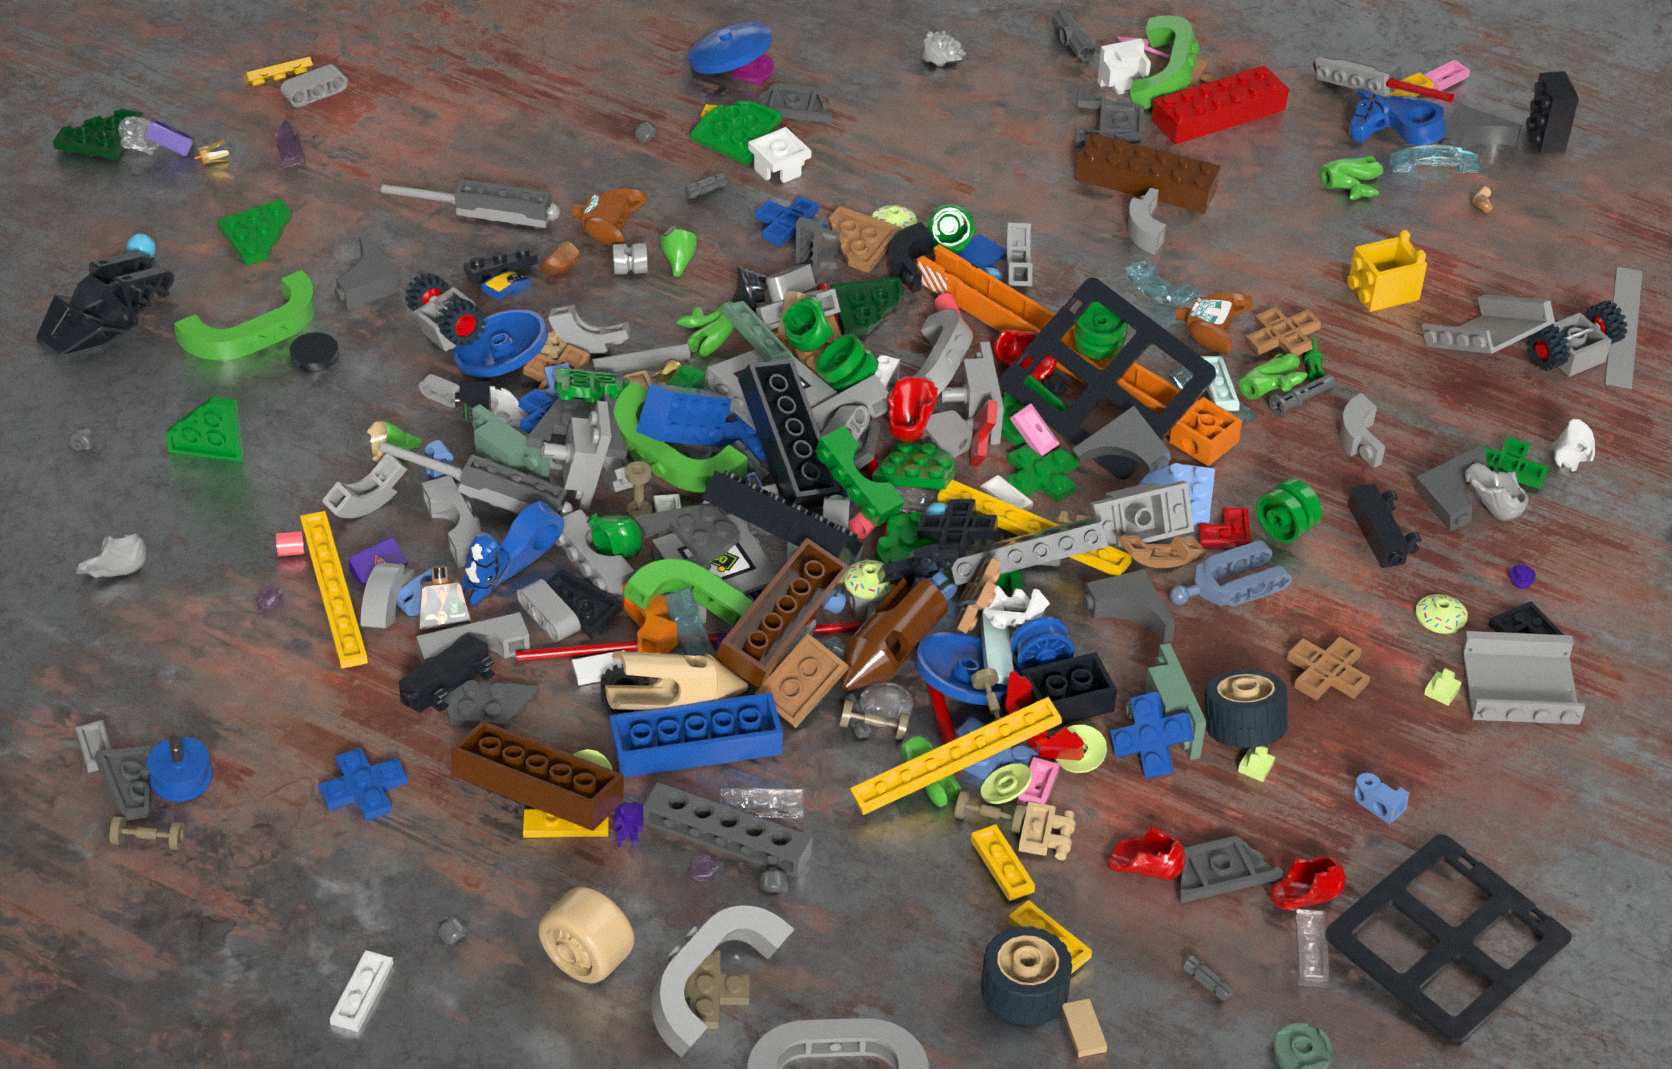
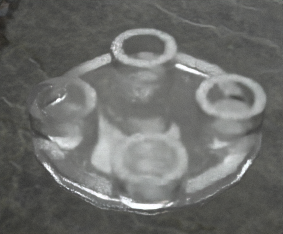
M131 116L120 122L118 131L121 137L120 143L123 147L144 151L147 154H154L157 148L161 146L145 138L150 120Z
M883 682L866 688L861 694L859 704L864 714L869 713L885 717L884 720L898 722L901 712L909 714V718L911 717L913 699L904 687L895 683Z

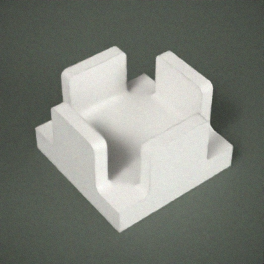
M1141 38L1101 46L1097 79L1100 87H1113L1117 94L1129 93L1133 80L1140 79L1141 76L1142 78L1149 77L1151 62L1144 53L1145 43Z
M786 127L748 142V149L754 154V169L765 180L771 179V171L774 173L779 170L780 180L783 183L800 177L804 160L811 158V150Z

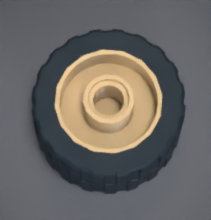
M1236 669L1221 673L1212 678L1205 688L1206 731L1209 733V736L1219 743L1237 748L1263 747L1278 741L1279 738L1281 739L1288 730L1286 683L1277 675L1275 676L1270 672L1258 669Z
M1018 926L1013 929H1006L1001 934L996 935L988 943L986 953H984L981 993L983 994L985 1004L999 1018L1017 1025L1042 1024L1047 1020L1055 1018L1062 1011L1063 1004L1067 1003L1069 995L1072 957L1067 950L1068 947L1056 935L1049 933L1047 930L1032 926Z

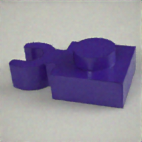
M621 803L615 809L614 832H617L618 847H622L624 839H631L633 848L638 846L637 832L642 833L644 804Z

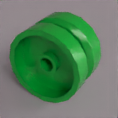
M1094 302L1074 324L1073 342L1075 348L1088 358L1097 360L1111 359L1126 345L1128 324L1099 302Z
M846 334L827 346L817 360L815 369L817 374L824 381L828 382L837 394H840L875 375L879 361L870 349L865 348L864 343L856 335Z
M1288 478L1277 484L1274 489L1267 491L1257 500L1256 513L1262 528L1269 536L1278 542L1288 544L1299 539L1305 532L1310 531L1321 521L1322 508L1317 495L1309 485L1299 479Z

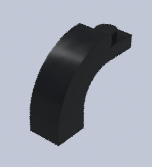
M922 222L910 225L899 231L892 238L889 245L890 278L900 277L903 285L907 286L912 293L921 291L922 272L912 260L932 253L933 235Z

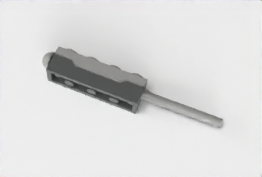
M465 179L460 180L455 194L382 184L381 193L449 202L456 205V215L546 228L549 221L556 220L560 215L559 207L551 203V192Z
M382 442L379 451L455 477L460 481L458 492L466 494L470 498H477L488 502L493 506L513 511L518 515L529 505L539 501L548 504L561 517L573 512L571 503L566 501L564 504L568 491L564 487L471 454L464 469H460L386 442Z

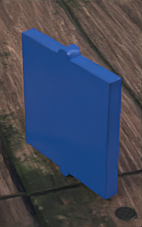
M979 234L971 239L963 252L955 254L970 262L975 268L982 270L984 267H991L1006 257V250L997 245L996 241H991Z

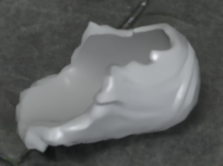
M1479 462L1470 465L1465 470L1464 474L1466 481L1470 482V488L1494 517L1500 521H1510L1521 516L1528 505L1529 497L1519 486L1515 472L1496 473Z
M132 532L131 535H125L124 538L104 537L98 555L79 562L75 566V572L77 574H88L94 578H109L135 573L144 565L147 558L145 542L135 532Z

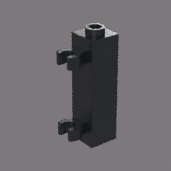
M1375 483L1351 487L1348 507L1381 568L1406 564L1408 552H1418L1419 547L1416 542H1421L1422 539L1418 532H1411L1404 536L1390 512L1396 509L1393 500H1398V496L1395 491L1389 490L1381 495Z
M468 634L399 680L401 703L419 713L430 706L438 712L448 708L449 704L442 699L447 697L450 692L477 674L485 680L495 675V672L489 669L494 664V660L489 657L488 644Z

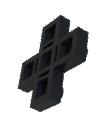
M950 499L946 515L920 516L917 536L918 539H940L939 550L956 546L958 554L965 555L969 539H995L998 518L997 515H975V499Z
M937 543L911 550L907 559L882 565L877 576L880 584L886 582L896 584L904 577L907 585L911 587L916 578H926L929 571L938 569L939 572L951 569L959 554L956 546L939 550Z

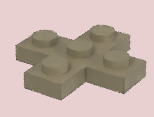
M714 950L687 979L684 988L687 1005H690V1010L708 1026L707 1029H719L720 1005H749L750 974H720L721 950Z

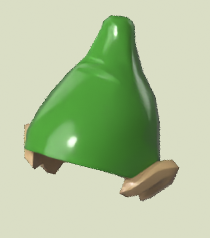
M376 421L372 423L367 433L371 434L372 454L374 456L372 459L377 463L386 454L379 451L382 442L409 451L422 445L421 438L406 433L400 427L390 422Z

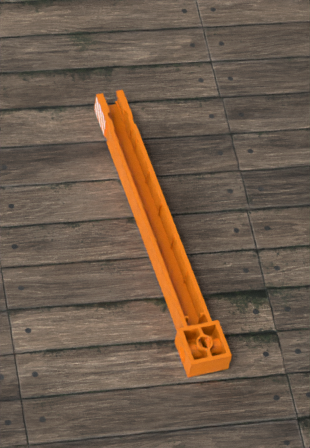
M940 244L934 248L935 262L925 256L917 259V267L922 272V285L938 295L944 293L952 294L959 308L999 332L1006 329H1015L1023 332H1037L1039 334L1055 315L980 268H975L970 262ZM1073 325L1063 336L1061 342L1096 369L1104 370L1114 357L1097 360L1082 355L1075 348L1073 342L1075 328ZM1059 362L1056 364L1057 368L1087 385ZM1136 362L1117 382L1121 388L1156 414H1160L1181 391V389ZM1203 397L1197 400L1167 434L1170 436L1169 443L1209 467L1239 443L1243 420Z

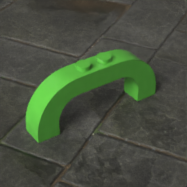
M1166 15L1148 19L1146 33L1151 47L1173 45L1169 64L1163 71L1154 76L1133 80L1130 90L1132 101L1135 104L1144 106V109L1152 108L1156 98L1184 90L1192 79L1194 67L1197 66L1196 58L1197 54H1200V47L1192 25L1185 18Z
M303 270L281 278L283 297L288 302L280 308L235 327L226 329L212 328L204 324L196 314L174 323L176 340L188 353L207 360H232L254 353L299 333L311 322L315 313L312 282Z
M634 381L617 398L614 416L626 444L627 454L635 461L647 463L657 477H662L680 489L704 493L715 471L724 474L725 470L740 478L747 474L748 457L730 445H727L714 457L697 460L682 455L665 442L657 441L636 432L639 415L642 413L648 391Z
M662 559L643 566L627 582L623 594L633 603L646 610L651 602L663 593H682L733 627L754 603L742 591L734 589L724 582L720 576L712 574L695 563L681 559Z

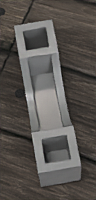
M876 375L861 381L811 409L820 434H822L841 406H865L870 413V419H875L889 411L887 395L889 393Z
M448 475L422 483L423 502L432 518H444L457 524L453 530L448 532L449 552L457 567L460 568L465 566L472 541L482 532L477 516L473 517L469 501H464L463 493L458 492L460 484H455L452 476Z
M581 509L563 516L565 527L556 545L561 546L566 551L569 560L578 565L582 575L585 578L588 577L593 586L615 598L623 595V586L635 574L632 567L621 555L605 556L590 549L593 539L591 528L586 522L589 518Z
M520 612L416 636L418 656L422 665L468 634L488 644V650L498 653L504 659L516 656V651L530 650L529 633Z

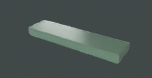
M744 301L723 305L722 313L766 361L792 359V353Z

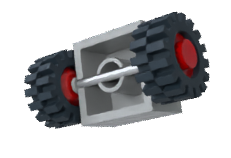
M425 273L420 274L421 279L417 276L413 278L416 282L408 284L411 289H406L405 293L408 296L405 297V301L408 302L407 306L414 312L424 335L444 351L459 345L465 347L467 343L472 345L474 344L472 339L475 338L477 341L480 339L478 333H484L485 330L483 328L486 326V322L483 319L486 317L472 300L455 287H448L449 285L444 280L432 273H428V276Z
M1605 300L1587 308L1584 315L1577 313L1527 336L1529 340L1526 341V345L1530 346L1527 351L1532 354L1530 359L1535 360V366H1540L1541 370L1549 371L1558 367L1568 377L1606 362L1610 345L1624 339V334L1627 333V329L1624 327L1628 325L1627 322L1623 321L1626 318L1625 314L1621 315L1622 309L1620 307L1616 308L1617 304L1615 302L1611 303L1610 300Z

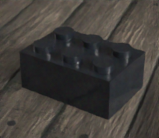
M1565 71L1539 73L1538 82H1535L1534 99L1530 102V116L1526 119V129L1530 131L1533 143L1537 146L1540 153L1566 152L1579 97Z
M1097 652L1021 670V677L1025 676L1033 687L1031 690L1033 701L1026 706L1049 697L1061 716L1062 723L1059 725L1115 711L1117 688Z

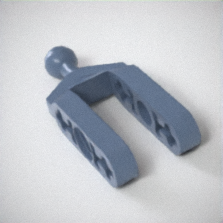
M1260 540L1208 557L1203 563L1196 565L1194 585L1189 587L1176 585L1172 587L1169 592V599L1175 605H1183L1187 603L1189 597L1199 595V597L1219 606H1237L1286 589L1292 582V576L1284 566H1276L1231 581L1221 587L1216 580L1261 566L1270 560L1272 550L1264 541Z

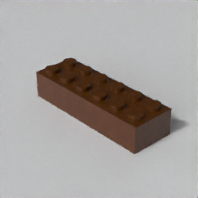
M1091 133L1078 157L1075 180L1139 197L1146 195L1148 190L1153 188L1159 190V202L1206 213L1218 188L1221 166Z
M806 538L722 640L715 658L759 689L842 586L850 566Z
M485 721L480 722L451 748V776L591 831H594L623 802V774Z

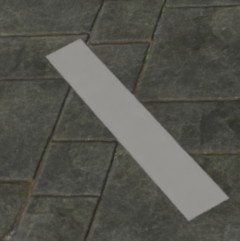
M1617 267L1613 303L1617 304L1616 308L1620 307L1622 309L1620 313L1621 315L1625 314L1626 318L1623 321L1627 322L1628 326L1624 327L1627 329V333L1624 334L1625 338L1610 345L1605 385L1632 389L1643 271Z

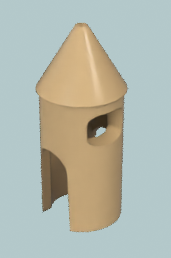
M616 651L611 657L622 661L626 675L659 678L658 681L649 686L605 685L606 697L610 707L625 710H651L735 698L748 689L747 682L710 654L687 656Z

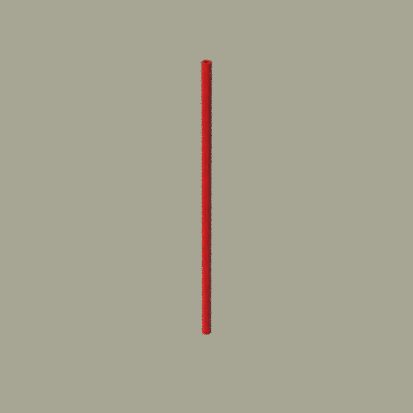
M860 621L816 624L813 635L856 632L860 628ZM722 633L678 637V645L675 648L716 644L717 638ZM635 640L516 651V661L598 655L622 650L632 652L638 651V642Z

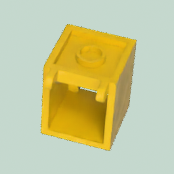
M1403 230L1399 237L1354 248L1347 282L1349 287L1359 297L1360 302L1370 312L1420 300L1427 267L1425 262L1426 253L1423 250L1417 251L1409 242L1410 233L1407 230Z

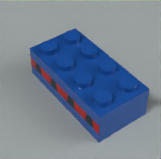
M650 383L636 432L662 442L718 447L719 441L723 436L726 418L730 413L732 399L705 389Z

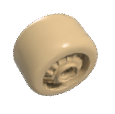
M576 887L568 891L544 914L538 927L540 942L549 958L568 976L583 983L593 984L603 981L628 957L634 946V932L624 912L609 897L588 887Z

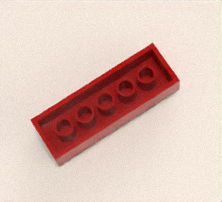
M1263 65L1156 98L1153 102L1151 121L1176 145L1286 110L1289 88Z

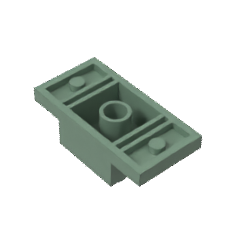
M479 404L472 408L476 456L550 482L549 459L541 458L542 448L527 446V437Z
M1162 644L1159 647L1158 656L1155 657L1156 667L1148 668L1144 694L1160 693L1164 717L1190 713L1194 740L1181 743L1180 747L1182 750H1186L1190 760L1198 759L1201 756L1206 720L1171 644ZM1129 701L1126 702V713L1129 719H1133L1132 704Z

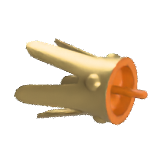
M222 139L212 145L198 148L200 156L194 157V159L201 158L203 165L210 162H230V160H213L228 156V151L210 152L222 145L225 140Z
M670 360L662 370L651 378L655 379L663 374L657 384L665 385L682 365L675 360Z

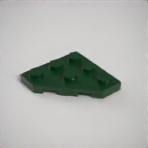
M119 109L113 111L114 115L103 119L101 116H97L83 121L84 125L72 128L71 125L63 127L53 140L54 149L118 160L143 122V112Z
M900 277L830 284V289H835L840 308L837 316L843 335H868L904 300L905 292Z

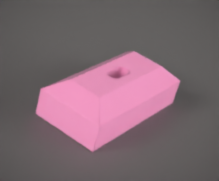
M1453 60L1424 74V76L1434 83L1433 89L1442 91L1468 78L1470 70L1456 60Z
M1029 404L1010 418L1027 444L1040 456L1045 455L1060 444L1032 404Z
M1033 757L1029 767L1032 773V780L1027 789L1018 796L1017 804L1027 806L1028 801L1047 804L1059 773L1060 764Z

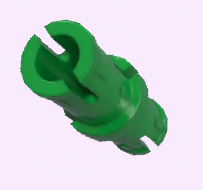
M1312 338V349L1305 352L1304 364L1308 367L1310 380L1314 381V374L1319 379L1324 376V371L1322 368L1323 356L1319 352L1318 341Z

